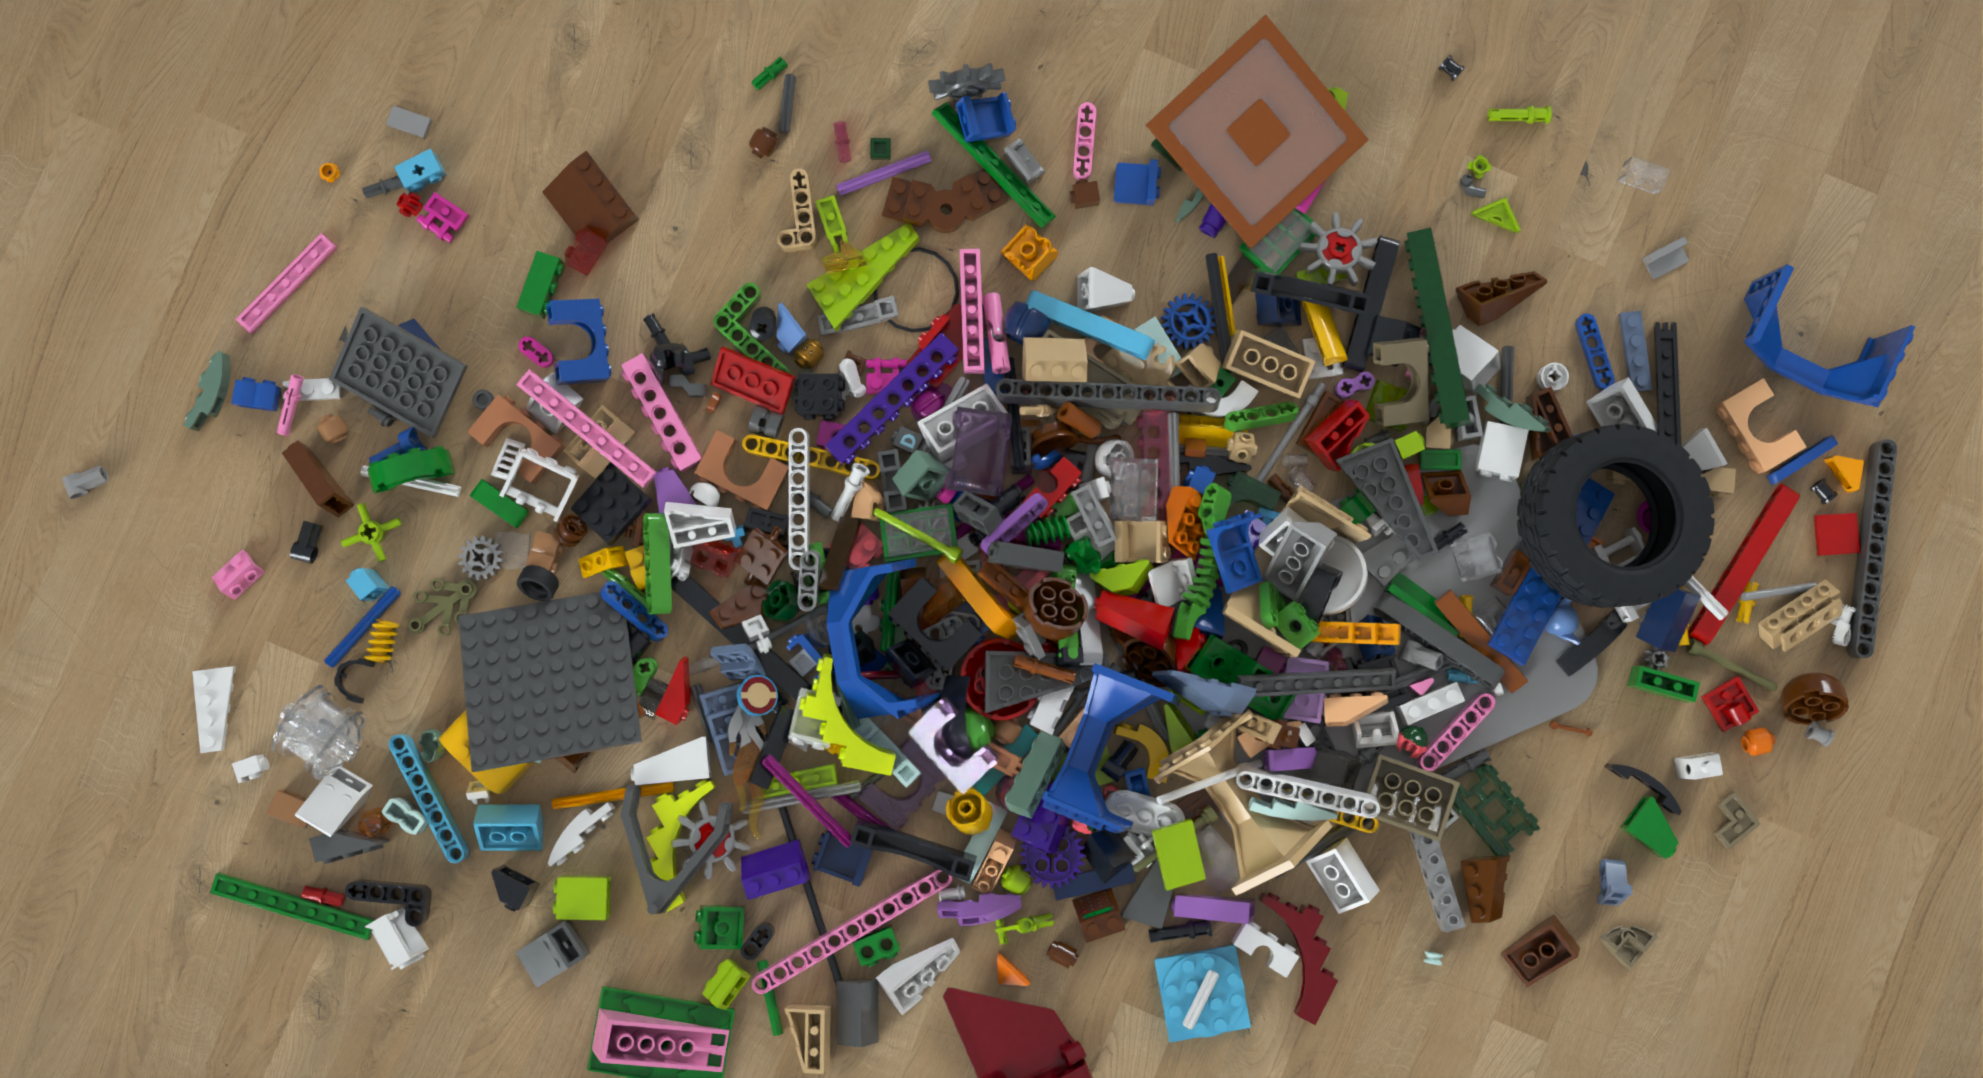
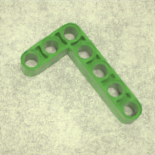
M746 283L715 315L713 319L714 326L744 355L762 363L766 359L773 360L772 367L791 374L786 366L739 324L761 299V292L757 285ZM751 289L756 290L754 297H746L747 291ZM741 304L742 310L735 313L732 311L734 305ZM728 319V325L726 327H719L720 320ZM737 332L743 333V338L740 341L733 339ZM751 346L758 347L757 353L753 355L748 353V349Z

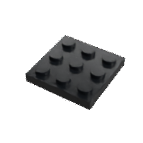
M610 463L570 509L607 544L613 546L652 502V499L616 466Z

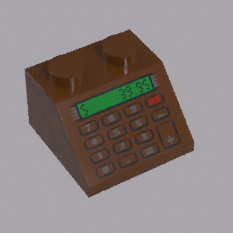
M1112 888L1100 890L1072 900L1086 943L1126 930Z

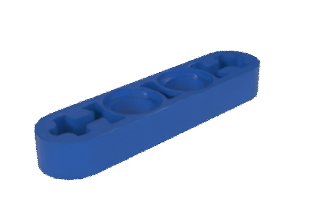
M1583 314L1576 319L1575 327L1593 383L1599 390H1604L1614 384V374L1595 317L1591 314ZM1584 319L1585 321L1590 322V324L1587 327L1586 325L1582 326L1581 322H1583ZM1593 330V333H1589L1588 335L1585 336L1584 333H1586L1587 331L1589 332V331ZM1589 337L1596 339L1597 345L1595 348L1588 346L1587 339ZM1595 356L1602 358L1603 364L1601 367L1594 365L1593 358ZM1605 368L1606 371L1597 374V371ZM1603 377L1608 378L1606 385L1600 382V379Z
M1830 435L1766 475L1770 484L1773 485L1826 453L1838 445L1837 440L1833 435Z
M608 581L600 590L601 597L635 627L647 633L650 639L655 642H660L667 636V625L654 614L649 615L647 608L618 583ZM610 589L613 590V593H612V594H609V593H608V591H609ZM622 601L629 602L631 609L624 608ZM638 614H643L647 622H641L638 619Z

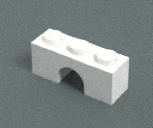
M1449 682L1432 689L1431 692L1425 695L1411 698V701L1396 705L1395 707L1402 724L1410 725L1462 703L1465 699L1458 683Z
M1253 921L1249 924L1242 923L1231 942L1249 955H1252L1259 946H1268L1270 957L1266 965L1287 978L1299 958L1295 953L1296 949L1287 943L1283 946L1277 942L1279 938L1270 932L1264 934L1260 931L1261 926Z

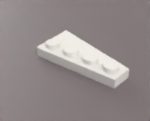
M237 666L192 671L200 753L222 751L225 748L228 728L227 717L231 708L229 703L234 687L233 676L236 673Z

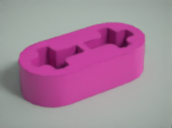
M526 336L519 341V350L542 368H549L553 365L554 355L535 339ZM532 342L531 346L536 350L534 352L529 349L525 351V343L530 344ZM539 353L543 354L544 356L548 354L547 358L549 359V361L547 363L545 361L541 363L542 359L537 355Z
M948 481L936 496L943 503L947 504L953 498L957 489Z

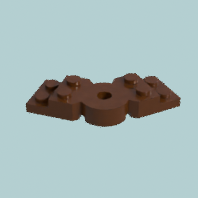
M984 168L955 181L952 190L944 189L937 192L931 184L913 179L911 182L892 177L882 216L919 227L929 222L934 230L940 233H951L962 226L965 218L974 221L1007 203L1008 199L999 184ZM948 208L951 211V213L949 215L942 214L941 209Z

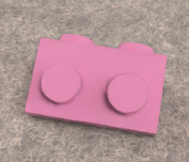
M242 549L218 570L212 578L222 593L235 600L262 576L264 571L255 565L248 552Z

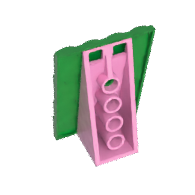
M602 986L587 1070L628 1078H723L735 1009L727 1008V1010H724L712 1004Z

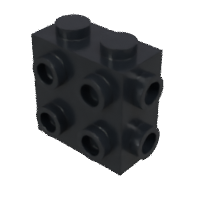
M798 374V379L795 381V390L798 391V399L795 400V411H797L798 415L802 416L804 420H816V417H823V420H835L836 417H842V411L845 410V401L842 399V391H845V379L841 375Z

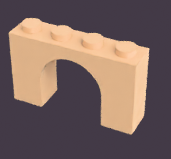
M1764 378L1754 381L1715 405L1718 416L1725 421L1729 434L1735 437L1739 450L1746 455L1749 460V466L1757 474L1770 470L1806 448L1805 443L1796 430L1787 432L1770 443L1761 442L1751 434L1748 427L1750 412L1754 407L1774 396Z

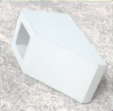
M1104 477L1078 486L1079 489L1090 483L1099 502L1107 500L1112 492L1109 481H1105Z

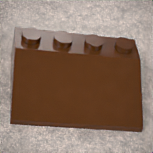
M587 151L571 161L542 191L590 255L594 254L639 220Z

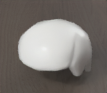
M695 483L690 489L689 494L692 493L696 499L707 506L717 507L720 501V494L714 486L709 483Z

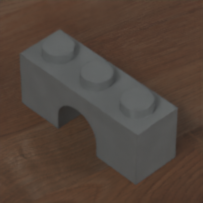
M898 449L877 452L887 513L908 510L906 496L902 495L892 479L901 468Z

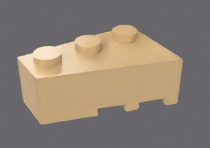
M788 1005L784 1010L790 1022V1030L796 1042V1050L803 1073L824 1074L830 1069L831 1006Z

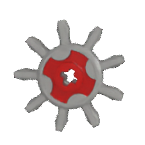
M1335 212L1331 220L1333 229L1326 232L1313 221L1309 229L1319 238L1318 244L1301 243L1299 251L1316 253L1317 260L1311 263L1305 272L1309 275L1322 267L1329 272L1326 280L1328 285H1333L1336 274L1345 273L1352 287L1356 286L1358 278L1353 268L1356 265H1360L1366 269L1373 270L1376 263L1361 256L1363 249L1376 246L1377 238L1360 241L1356 233L1362 226L1363 220L1361 218L1349 230L1340 227V217L1338 212Z
M703 800L699 801L702 817L697 821L692 822L685 816H678L680 823L690 830L687 838L671 840V845L677 848L689 846L692 851L681 864L682 867L687 864L715 829L717 815L708 814V806ZM746 818L739 819L735 823L730 824L728 835L705 862L704 874L706 879H711L713 862L723 860L729 870L732 872L736 870L734 862L728 856L733 848L750 850L751 846L744 841L735 840L734 834L735 831L749 824Z

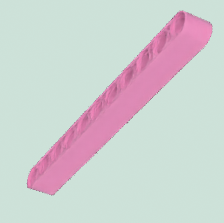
M937 868L758 972L752 981L753 990L758 994L767 993L947 887L952 881V876L948 875L946 881L940 882L937 880V875L942 871ZM923 882L929 883V891L921 892L919 890L920 884ZM904 893H910L913 896L909 903H904L901 900V896ZM885 904H893L895 907L892 913L884 912L883 907ZM868 914H874L877 919L874 923L869 924L865 921V917ZM853 924L859 930L856 934H849L847 927ZM837 935L841 941L837 945H832L829 942V938ZM819 946L822 949V953L815 956L811 953V948ZM795 957H801L804 960V964L796 966L792 960ZM782 967L785 969L786 974L778 977L775 975L774 970ZM764 978L768 984L766 987L761 988L756 984V980Z

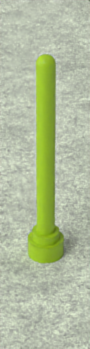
M879 508L873 511L876 517L944 553L948 561L954 564L959 561L963 549L957 546L949 547Z

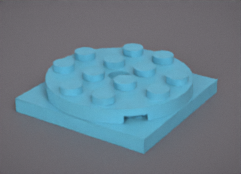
M1234 944L1154 959L1170 1043L1197 1037H1212L1224 1032L1251 1028L1245 988ZM1208 970H1213L1219 974L1217 982L1194 1028L1188 1029L1183 1025V1021Z

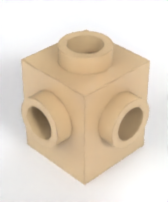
M1244 431L1233 432L1226 445L1229 459L1237 463L1249 464L1251 457H1255L1257 452L1254 434Z

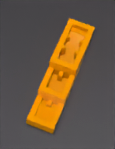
M1320 621L1318 626L1321 634L1312 640V642L1400 645L1401 624Z

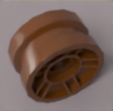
M572 514L563 516L554 528L555 537L561 540V544L568 547L578 545L587 533L585 522Z

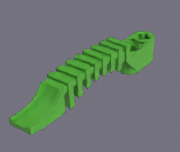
M1211 483L1206 487L1200 504L1198 515L1201 518L1205 532V538H1201L1200 543L1208 548L1200 549L1199 552L1205 556V559L1199 558L1198 564L1202 565L1203 568H1197L1195 572L1200 575V578L1193 577L1192 582L1198 586L1189 585L1188 590L1192 593L1184 592L1182 595L1192 605L1190 607L1181 602L1173 631L1175 639L1190 640L1195 622L1201 615L1206 614L1207 608H1210L1211 603L1209 600L1210 598L1213 599L1214 593L1212 591L1216 589V579H1219V568L1206 530L1213 528V523L1225 520L1231 501V493L1217 483Z

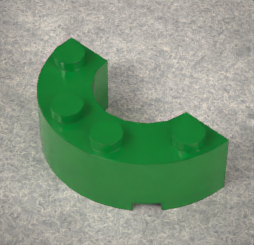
M443 446L420 451V448H413L407 450L408 453L406 454L392 453L387 455L385 460L370 463L367 472L373 494L393 490L401 484L415 480L437 479L455 474L450 451L444 449Z

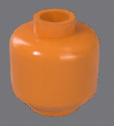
M1764 727L1747 730L1741 738L1744 751L1752 756L1770 753L1776 742L1773 733H1770Z

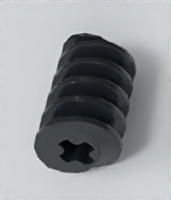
M759 307L752 313L749 327L751 334L756 339L767 340L774 335L776 316L774 311L768 307Z

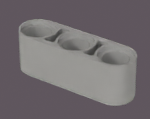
M813 549L803 553L800 558L798 606L803 611L813 610L819 602L820 588L818 583L821 573V555ZM808 554L815 557L816 562L814 565H809L806 562ZM806 575H811L814 578V585L810 586L805 583ZM804 596L812 597V606H807L804 603Z

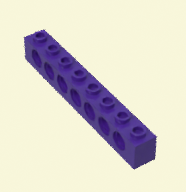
M941 332L825 445V449L842 466L845 463L850 464L857 457L855 453L860 449H866L872 442L870 439L875 434L879 436L886 429L884 425L889 420L892 422L896 420L901 414L899 411L904 406L908 408L915 401L913 397L918 392L922 394L929 387L928 383L933 378L936 380L943 374L944 371L942 369L947 364L951 366L958 359L956 355L959 349ZM933 355H940L942 361L935 363L931 357ZM921 368L926 369L928 374L925 377H921L917 374V370ZM906 382H909L914 386V388L910 391H906L903 389L902 385ZM895 396L899 399V403L891 405L888 399ZM881 410L885 416L882 419H876L873 413ZM866 424L870 427V431L868 433H861L859 427ZM849 438L856 442L850 448L844 445L845 440Z

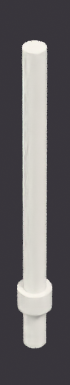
M1261 759L1249 763H1240L1236 768L1160 795L1156 798L1157 803L1161 805L1236 776L1237 770L1242 766L1259 768L1263 766Z

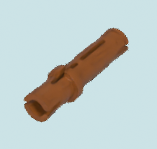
M1016 653L1012 665L1028 670L1031 674H1042L1073 684L1076 671L1045 663L1036 657L1033 659Z

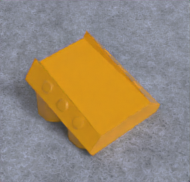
M1025 224L1001 250L1000 254L1031 281L1038 279L1040 274L1053 260L1057 259L1058 251L1047 238L1041 237L1033 227Z

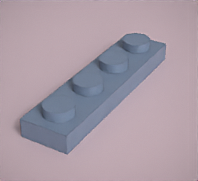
M1641 311L1620 313L1618 315L1627 376L1637 392L1651 391L1653 388Z

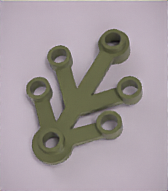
M442 579L432 580L431 588L435 591L443 589L455 591L450 597L417 591L414 594L416 602H431L438 605L422 617L412 618L408 623V629L415 634L423 633L426 630L427 623L444 611L442 624L438 626L437 631L441 636L450 635L454 604L461 599L459 612L454 616L455 622L459 624L458 616L460 614L467 615L469 600L477 594V585L470 579H464L458 584L444 582ZM437 581L441 583V586L438 589L435 587V583ZM466 585L469 586L470 589L468 593H465L463 591V588ZM423 593L424 599L420 601L418 595ZM414 622L419 623V627L417 629L413 628ZM443 626H446L448 629L445 634L442 633Z

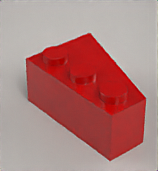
M1347 399L1304 440L1328 470L1339 472L1341 468L1334 460L1350 453V447L1355 438L1359 437L1370 415L1359 401Z

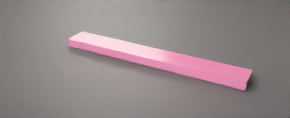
M529 369L516 384L641 487L645 488L657 474L648 464L532 370Z

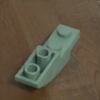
M218 350L211 357L207 370L201 374L200 382L197 386L204 389V391L197 396L196 404L187 413L186 421L183 424L189 429L199 432L208 415L217 417L229 387L231 364L228 354Z
M1479 384L1474 389L1489 402L1484 409L1501 421L1512 426L1537 432H1550L1552 430L1548 426L1549 422L1540 415L1538 417L1532 413L1533 409L1529 405L1516 402L1513 404L1506 397H1499L1496 394L1497 390L1490 384Z

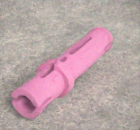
M292 374L290 376L288 390L284 393L285 401L276 430L280 435H290L297 403L301 400L300 392L304 377Z

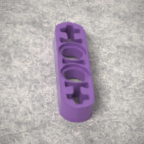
M1040 493L1032 495L1006 518L990 536H986L983 539L981 549L988 555L991 542L1009 543L1048 506L1047 499Z

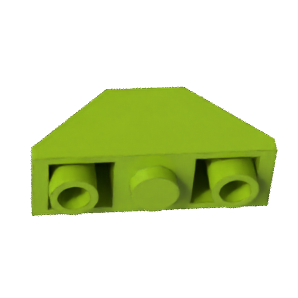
M1138 559L1135 563L1118 564L1110 569L1101 568L1100 572L1096 575L1090 573V578L1108 592L1130 596L1139 593L1149 579L1148 573L1154 569V566L1149 560Z

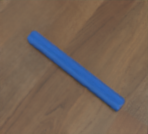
M391 586L324 659V662L330 667H335L370 629L372 624L377 621L376 619H379L401 595L400 590Z

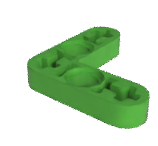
M1269 580L1259 585L1260 616L1264 627L1268 630L1278 626V613L1287 606L1274 584Z

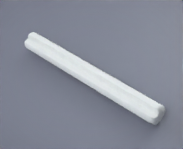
M362 466V476L369 477L367 469L370 466ZM420 479L401 484L459 497L461 493L460 486L430 479Z

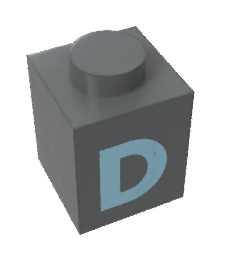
M900 426L899 430L895 429L891 441H893V447L912 455L916 450H919L924 437Z

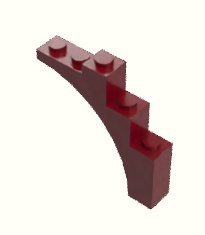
M1262 892L1258 900L1273 909L1284 920L1299 948L1302 962V985L1294 1013L1316 1026L1338 982L1333 977L1335 973L1324 967L1321 971L1331 948L1326 945L1327 941L1316 935L1315 939L1313 938L1324 916L1319 913V908L1311 904L1308 907L1302 904L1299 911H1297L1298 907L1287 901L1285 905L1279 901L1280 897L1271 892H1268L1266 895Z

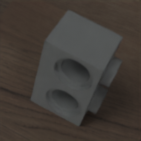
M966 490L953 504L960 520L988 536L1003 522L994 505Z

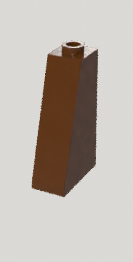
M297 440L282 452L318 506L338 518L354 506L351 499L308 446Z

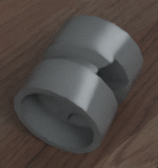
M756 406L750 418L748 430L757 434L763 432L765 437L777 439L783 424L784 415L775 412L769 413L767 409ZM764 419H767V420H766V423H765V426L762 425Z

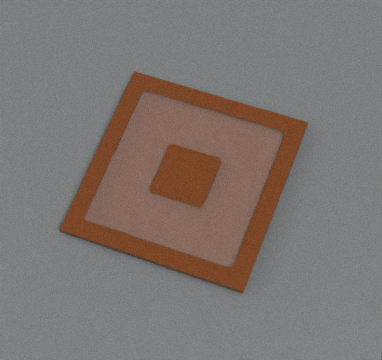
M1264 15L1146 124V127L1250 249L1369 140L1267 15Z

